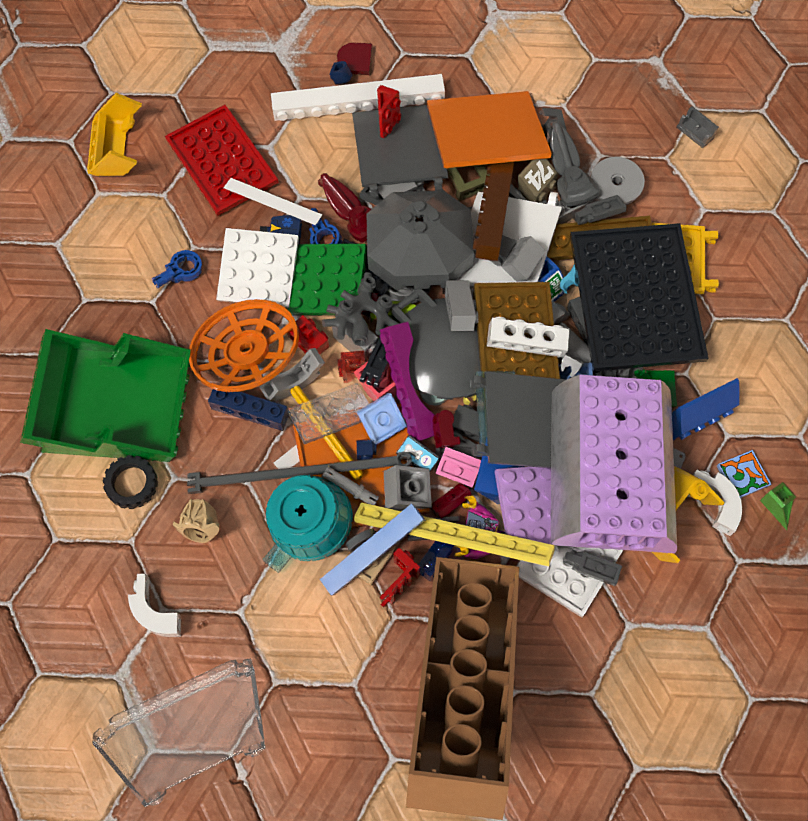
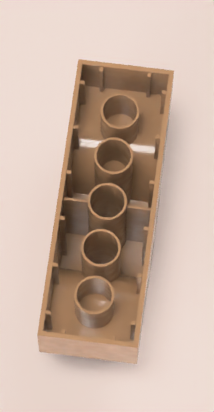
M436 557L408 775L406 808L503 820L510 774L519 585L518 566Z

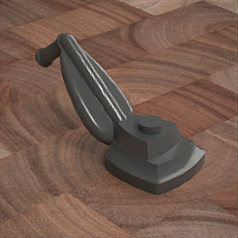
M550 121L548 128L552 130L550 139L551 158L556 172L562 176L557 181L558 194L565 206H575L591 201L599 196L597 184L579 168V153L569 133L561 126L559 121Z

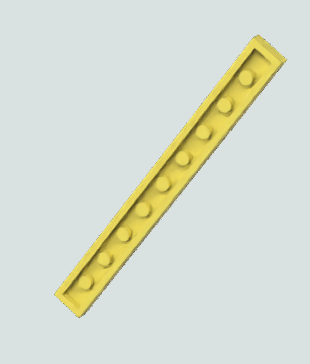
M361 502L354 516V521L382 528L402 511ZM423 516L425 521L409 533V535L544 566L550 565L555 551V545Z

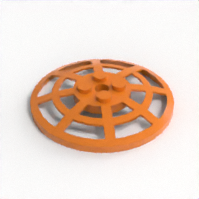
M245 300L228 305L210 316L196 331L189 348L191 350L189 357L190 367L201 383L218 391L240 392L258 387L281 373L293 358L299 341V330L296 321L285 307L268 300ZM248 309H263L260 319L253 318L238 322L234 314ZM270 310L282 315L289 323L280 330L277 325L267 320ZM228 317L231 325L224 329L215 339L205 336L215 324ZM257 325L255 330H241L243 326ZM264 326L272 329L275 334L266 339L262 334ZM293 329L294 341L290 352L282 353L284 349L283 336ZM235 332V335L227 343L221 342L229 333ZM279 340L277 353L269 352V345ZM201 342L210 345L208 353L209 363L197 365V352ZM250 348L248 351L243 352L244 349ZM216 349L224 350L225 358L215 361ZM264 359H273L264 369L259 370L258 365ZM278 360H284L271 373L262 377V375L269 371L277 363ZM229 364L233 369L229 375H226L218 367ZM212 369L224 381L220 385L210 383L200 372ZM251 369L253 373L244 377H236L241 370ZM255 378L254 382L248 384L228 386L232 381L241 382Z

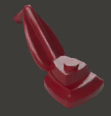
M327 173L321 174L318 185L323 187L332 209L340 218L349 221L347 229L355 240L361 243L366 242L367 213L371 208L362 206L358 197L343 183L330 177Z

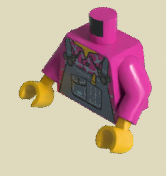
M465 496L469 500V504L463 503L462 507L471 508V510H468L466 526L505 534V531L498 530L499 520L496 519L495 515L479 504L474 496ZM455 545V547L461 550V552L455 553L456 557L465 556L479 559L490 554Z

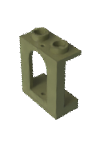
M474 165L480 178L468 183H464L456 167L447 168L448 176L457 190L456 197L459 202L477 195L478 191L483 192L484 187L486 188L484 185L486 175L488 174L484 165Z

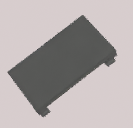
M691 106L686 116L683 114L676 128L701 148H704L714 139L719 127Z

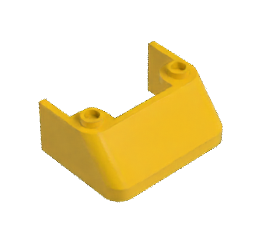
M115 93L95 114L91 129L88 174L94 176H124L137 164V160L124 156L126 132L133 128L135 119H133L134 113L142 106V103Z
M674 466L676 510L688 495L693 499L700 500L703 505L722 506L724 504V501L705 481ZM652 552L660 561L679 563L680 561L674 553Z

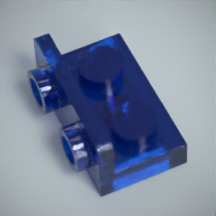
M435 541L418 564L420 575L431 582L434 578L436 557L448 558L454 551L455 545Z

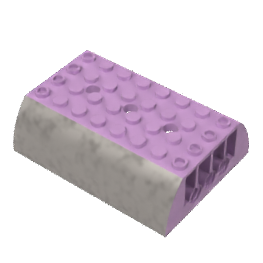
M577 375L563 381L552 391L551 545L676 553L677 529L671 391L663 381ZM615 414H618V415H623V414H624L626 420H624V421L618 420V419L615 417ZM623 451L626 454V459H619L616 456V452ZM622 490L626 492L627 499L622 500L618 498L617 491Z

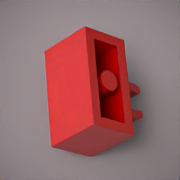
M302 315L296 320L299 330L298 347L305 354L312 348H316L319 354H322L329 348L328 336L324 331H319L316 328V324L312 319H307ZM291 329L287 335L294 341V332Z

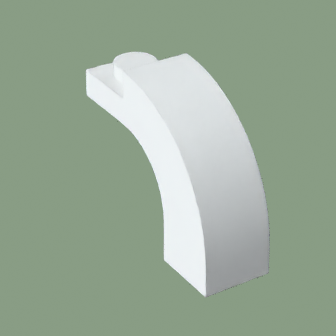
M696 470L693 475L705 481L724 501L722 506L718 505V515L712 527L731 536L736 531L742 516V503L738 491L731 481L719 472L712 478L709 473Z
M137 574V580H134V592L136 594L128 595L129 606L135 619L154 634L164 637H181V616L178 613H158L154 611L149 602L150 578L146 574Z

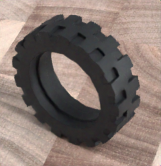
M127 455L125 458L120 457L116 462L113 461L110 464V468L106 469V475L103 477V489L107 497L115 505L124 509H135L137 506H144L145 502L148 503L152 495H155V489L158 487L157 474L149 462L139 456L133 457L132 455ZM128 468H139L144 471L146 483L140 493L130 497H124L117 493L115 482L122 471Z

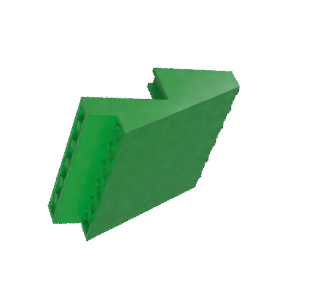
M45 329L41 339L20 443L42 447L41 453L107 458H125L127 455H132L133 457L139 456L147 461L169 462L172 458L176 457L178 452L176 440L181 433L179 421L182 420L184 410L181 408L187 395L184 389L189 381L187 370L190 368L189 357L191 350L126 333L121 335L114 346Z

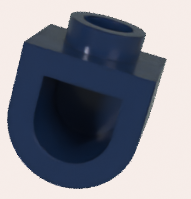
M345 61L335 62L329 73L335 85L348 83L353 75Z
M356 440L357 460L373 459V455H376V443H372V440Z

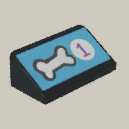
M411 435L407 436L396 452L397 455L403 451L408 452L411 455V465L413 467L429 469V472L432 471L440 459L437 454Z

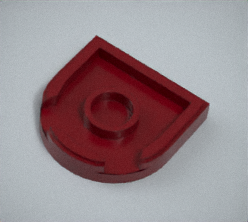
M345 44L337 53V62L345 61L352 74L369 75L372 44Z

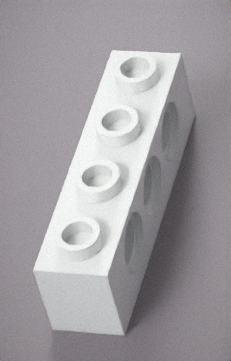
M495 317L489 323L487 346L564 357L568 351L569 329L563 328L560 325L546 326L540 322L526 323L524 320L512 321L506 320L504 317ZM508 330L512 332L513 335L509 336L505 333V331ZM524 333L530 334L532 338L525 337ZM543 336L549 337L551 341H546Z

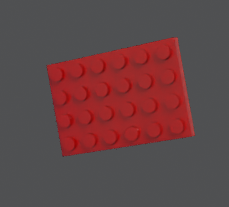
M225 104L165 136L166 141L217 216L250 199L224 188L230 178L262 191L279 183L278 178Z

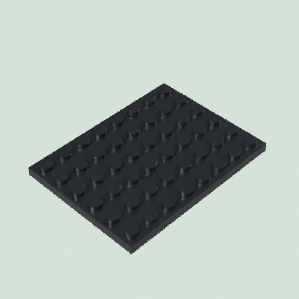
M680 223L570 233L593 371L707 362L709 358Z

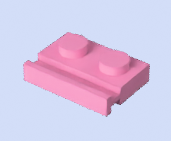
M446 447L436 474L473 488L481 460Z

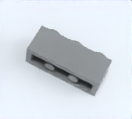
M469 280L446 281L445 301L451 331H474L475 323H478V311H475L476 301L472 300L473 288H470Z

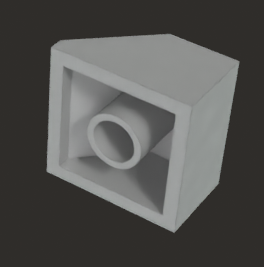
M395 465L385 470V508L403 511L410 504H414L417 509L431 508L429 469Z

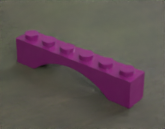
M409 322L383 328L380 330V339L385 347L386 359L392 371L391 377L396 385V394L402 406V415L407 423L408 435H411L417 441L434 436L432 422L434 414L420 401L411 382L409 356L413 336Z

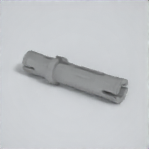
M330 466L326 468V472L322 475L323 478L351 493L355 499L359 498L371 505L376 504L375 501L378 500L379 496L366 490L364 485H358L330 468Z

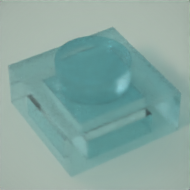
M275 544L263 558V562L277 573H280L291 559V556Z

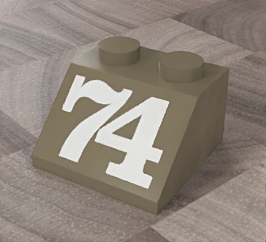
M547 159L532 160L518 176L519 190L522 196L532 202H543L547 199L548 194L557 188V172Z

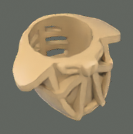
M190 499L180 515L179 524L173 522V526L180 534L189 540L199 543H207L212 540L220 528L215 509L203 499Z

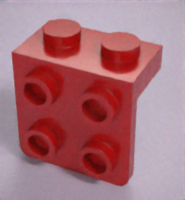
M380 85L377 88L380 137L385 138L401 119V100L399 99L398 90Z

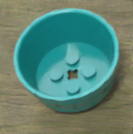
M300 475L287 479L273 491L266 508V521L274 542L286 555L300 561H317L332 555L344 544L351 531L353 512L348 497L339 486L322 477ZM300 505H304V509H307V512L303 513L302 516H299V513L296 512V508H300Z

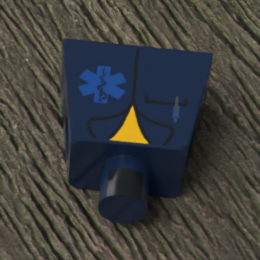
M291 215L273 216L270 227L260 226V231L298 235V244H300L302 220Z

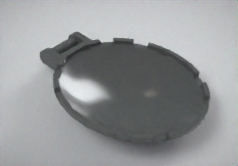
M414 289L412 294L396 305L393 304L389 311L399 321V324L409 322L413 336L409 356V372L412 385L416 390L423 394L427 393L437 396L438 399L453 400V398L458 397L468 398L482 392V388H470V380H474V376H481L477 323H475L474 331H451L445 298L432 300L422 289ZM418 298L421 302L419 305L406 314L401 311Z

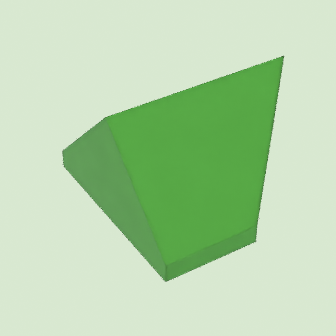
M782 482L768 492L760 501L787 530L793 500L796 496Z

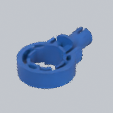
M316 208L311 209L312 211L318 213V210ZM320 218L316 225L312 224L314 230L309 228L311 244H319L322 237L328 234H332L334 237L330 244H342L340 232L327 219L324 220V224Z
M190 250L179 251L172 256L170 263L165 265L166 271L153 277L152 281L156 288H160L170 281L175 283L192 281L199 277L202 272L201 258L197 253ZM184 257H187V261H191L194 264L192 270L184 271L178 267L180 262L185 261Z

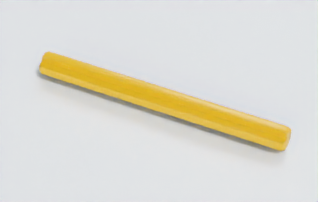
M299 386L290 390L292 396L341 462L354 461ZM361 470L348 471L354 480L359 479L363 475Z

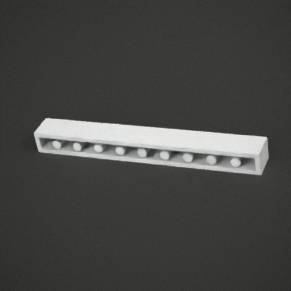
M442 74L271 93L274 120L284 121L286 119H302L304 117H319L321 115H336L339 113L378 109L377 88L380 85L399 91L400 107L427 104V100L445 99Z

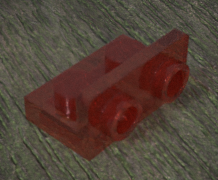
M364 351L341 352V359H337L339 377H343L344 383H348L347 373L354 374V371L365 364Z

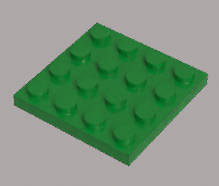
M298 244L292 292L287 310L292 315H335L326 312L327 306L329 304L338 307L339 303L345 300L340 297L344 290L353 296L358 295L357 290L365 274L367 245Z

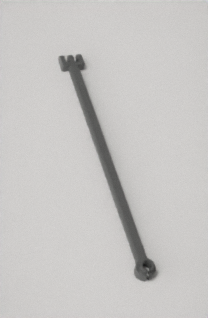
M403 451L398 453L397 456L210 477H202L200 472L188 473L187 478L195 480L187 481V486H195V488H188L187 492L188 494L202 493V487L290 478L300 475H318L326 472L325 470L328 466L337 472L391 467L395 465L410 467L412 458L408 452ZM402 459L408 460L406 464L401 463Z

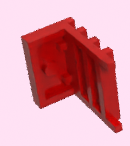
M398 548L393 553L394 563L403 573L379 597L383 601L380 604L382 607L388 602L393 604L395 602L394 596L397 593L400 596L403 594V587L411 585L412 577L418 578L420 576V567L413 561L414 557L407 550L402 551Z

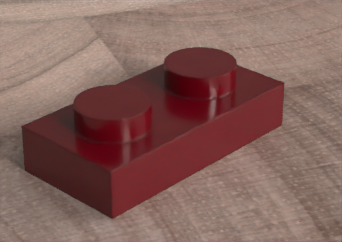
M459 483L433 502L431 510L442 519L460 504L465 503L467 500L465 496H472V493L467 487Z

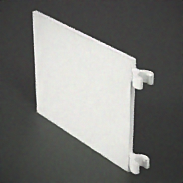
M479 191L471 210L473 243L474 239L477 238L475 236L477 225L481 226V224H478L479 212L483 213V211H480L481 201L485 200L482 198L483 192ZM550 192L547 204L508 197L502 235L517 242L520 238L531 236L545 250L541 262L533 270V275L528 280L517 282L539 281L562 207L556 206L558 203V193ZM475 254L473 266L457 279L469 280L470 288H473L474 283L516 282L502 266H497L486 259L475 258Z

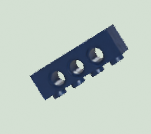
M213 389L208 400L212 410L280 431L284 430L289 417L287 406L242 392H224Z

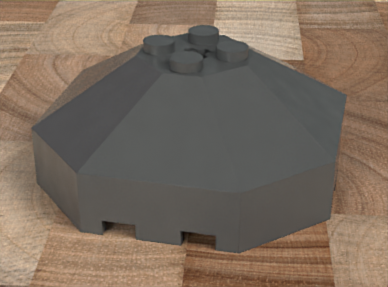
M444 190L390 193L367 213L368 269L395 290L403 289V286H414V289L430 288V285H441V288H445L446 281L457 280L473 266L474 250L471 210ZM416 217H423V222H416Z

